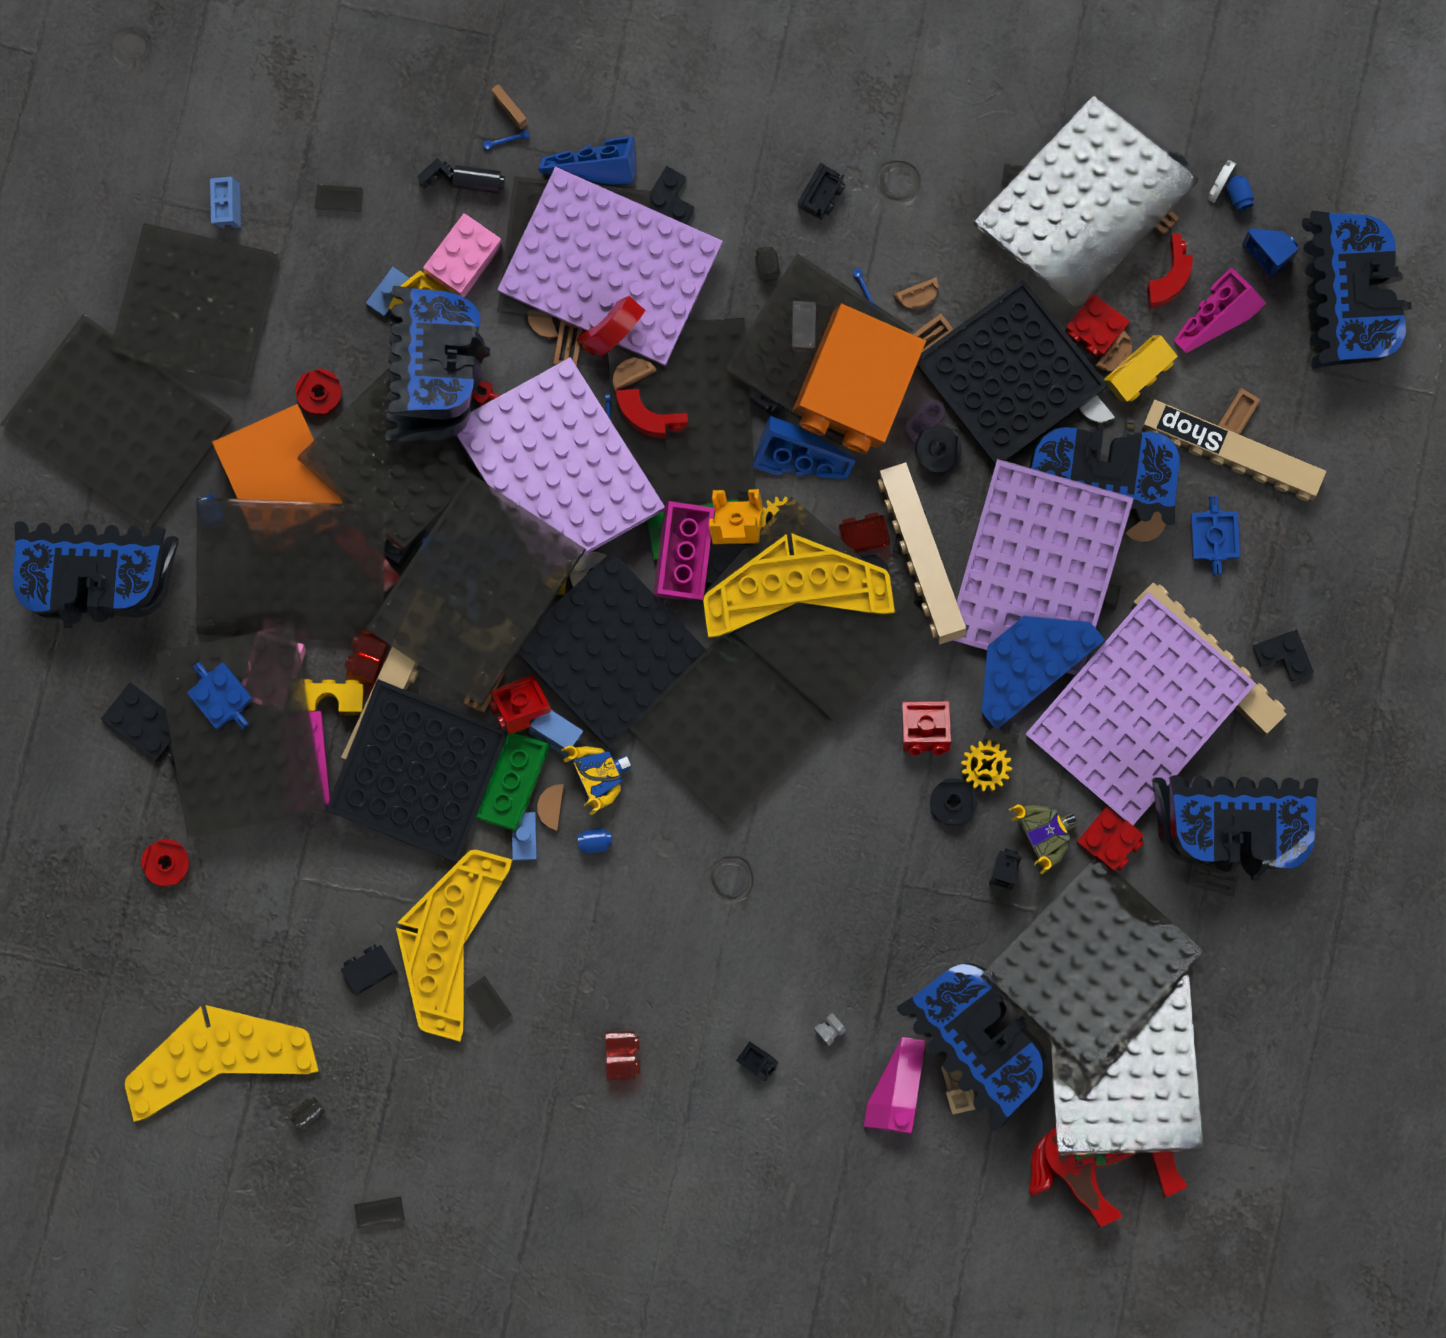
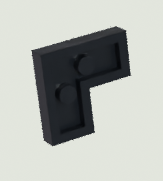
M666 166L643 206L686 224L695 207L676 197L686 181V176Z
M1297 629L1252 646L1261 668L1283 660L1291 682L1314 673Z

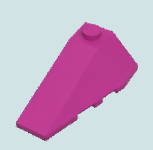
M1232 267L1214 283L1210 289L1212 293L1206 301H1201L1198 306L1200 308L1199 312L1195 317L1189 318L1174 339L1185 353L1249 320L1266 304L1253 287Z
M906 1037L901 1038L867 1103L863 1127L911 1135L926 1041Z

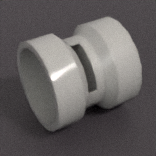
M832 1013L826 1017V1021L823 1024H818L813 1028L827 1046L834 1042V1038L837 1035L841 1036L847 1031Z

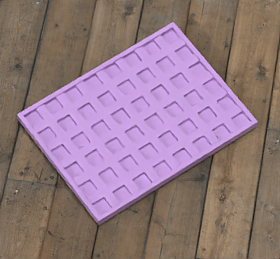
M555 167L497 291L585 331L600 323L612 310L617 301L630 296L646 311L632 330L617 345L666 366L723 241Z
M571 357L470 412L466 427L456 435L544 578L665 510L662 501Z
M997 459L957 599V604L966 627V636L954 641L987 650L990 643L1023 616L1091 622L1096 628L1134 498ZM1087 656L1066 673L1077 675L1085 666Z
M1148 592L1028 730L1026 735L1124 820L1134 825L1155 801L1152 779L1154 777L1163 778L1168 786L1169 777L1178 775L1256 683Z

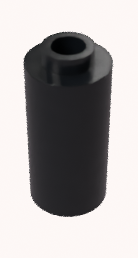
M455 165L453 188L499 194L500 189L504 190L505 176L501 175V171Z

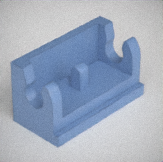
M232 176L210 179L211 223L223 229L225 225L241 228L240 183Z
M551 710L550 713L534 719L528 734L539 741L548 743L550 748L564 757H569L568 752H561V750L569 745L575 747L581 739L580 736L583 730Z

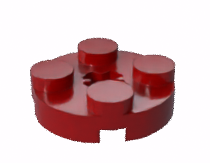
M315 369V371L306 372L299 378L296 384L297 401L301 408L311 415L327 416L341 402V384L337 377L328 370ZM323 387L324 396L316 398L313 390Z
M161 839L146 848L142 856L141 865L146 877L152 883L162 887H170L179 884L185 878L189 870L190 860L187 851L178 842L171 839ZM164 857H169V861L172 862L171 867L162 869L163 866L159 864L160 859L164 860Z

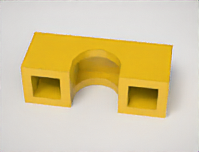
M300 679L298 683L292 684L293 714L317 711L318 703L325 697H334L338 700L340 715L360 716L364 709L365 687L363 684H359L357 680H346L345 684H336L335 680H322V683H312V680Z

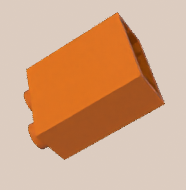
M841 303L830 317L792 412L802 416L799 425L818 435H825L828 428L845 435L842 444L859 453L867 454L870 446L875 449L885 443L926 340Z
M298 404L212 442L262 551L271 548L274 555L284 553L299 544L297 535L312 528L316 535H323L337 529L342 524L339 516L347 512Z

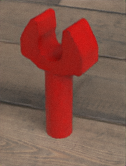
M482 381L478 385V387L487 391L484 396H480L477 393L472 394L475 401L482 406L486 402L501 396L494 393L492 383Z

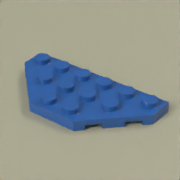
M1023 616L988 645L982 713L997 730L1104 642L1105 639L1091 622Z

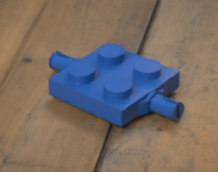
M1213 496L1208 497V511L1191 513L1192 557L1193 560L1212 562V575H1222L1221 561L1240 558L1238 512L1219 510V497L1215 496L1213 501Z
M198 662L197 666L194 665L193 669L201 679L187 693L215 729H219L231 720H234L241 730L246 728L245 726H248L249 723L241 713L244 707L253 700V697L226 663L222 662L210 672H207L201 662Z

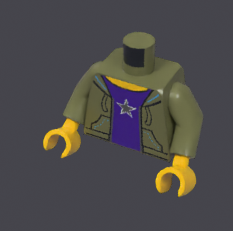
M1016 805L1009 808V811H1015L1016 817L1011 820H1019L1018 824L1036 859L1034 866L1037 864L1042 865L1043 870L1040 874H1044L1050 867L1060 862L1068 850L1067 842H1069L1070 836L1067 831L1078 826L1075 816L1071 813L1060 818L1056 809L1051 810L1047 806Z

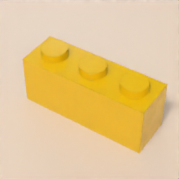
M1153 335L1111 372L1104 381L1119 401L1131 402L1140 395L1139 391L1144 386L1148 387L1157 380L1156 376L1161 371L1165 372L1174 364L1173 360L1178 356L1161 335Z

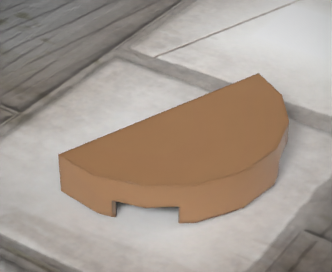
M937 277L894 294V297L899 304L906 308L914 310L925 308L932 303L937 295Z
M529 306L527 316L533 332L548 339L558 338L551 316Z
M1124 330L1099 360L1095 368L1101 371L1113 372L1132 354L1130 337Z
M633 357L624 360L617 366L613 375L615 392L656 372L655 367L649 361L647 362L643 359Z
M1155 512L1149 521H1139L1127 530L1125 534L1139 542L1151 541L1164 531L1166 524L1162 521L1161 513Z
M564 784L553 785L547 788L540 795L537 803L538 815L542 823L554 831H558Z

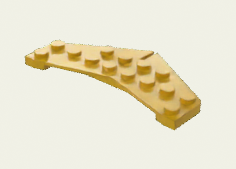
M792 533L794 555H790L786 534L705 594L703 602L708 638L723 636L796 603L881 615L895 613L890 575L881 567Z
M480 850L469 851L397 923L418 930V933L396 928L417 1023L423 1032L461 1042L464 1032V944L510 872L512 859Z
M206 1005L211 1027L207 1028L203 1009L200 1007L127 1076L125 1089L133 1121L137 1122L149 1118L157 1113V1111L219 1074L308 1075L319 1072L309 1033L302 1028Z

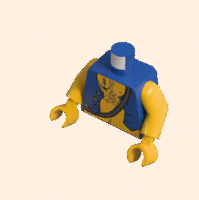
M571 745L563 748L561 752L566 751L569 753V757L563 759L564 762L575 759L572 761L589 799L584 804V807L587 805L593 807L589 814L594 815L599 809L612 804L620 793L621 785L623 784L620 773L632 768L627 756L613 761L610 752H605L602 748L574 747Z

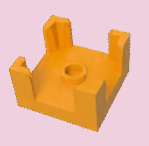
M759 489L748 490L750 501L727 502L724 490H713L712 502L715 514L714 519L710 518L709 530L713 544L759 543L763 512Z

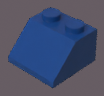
M1251 228L1242 243L1271 278L1292 263L1299 250L1296 240L1290 235L1287 236L1282 231Z

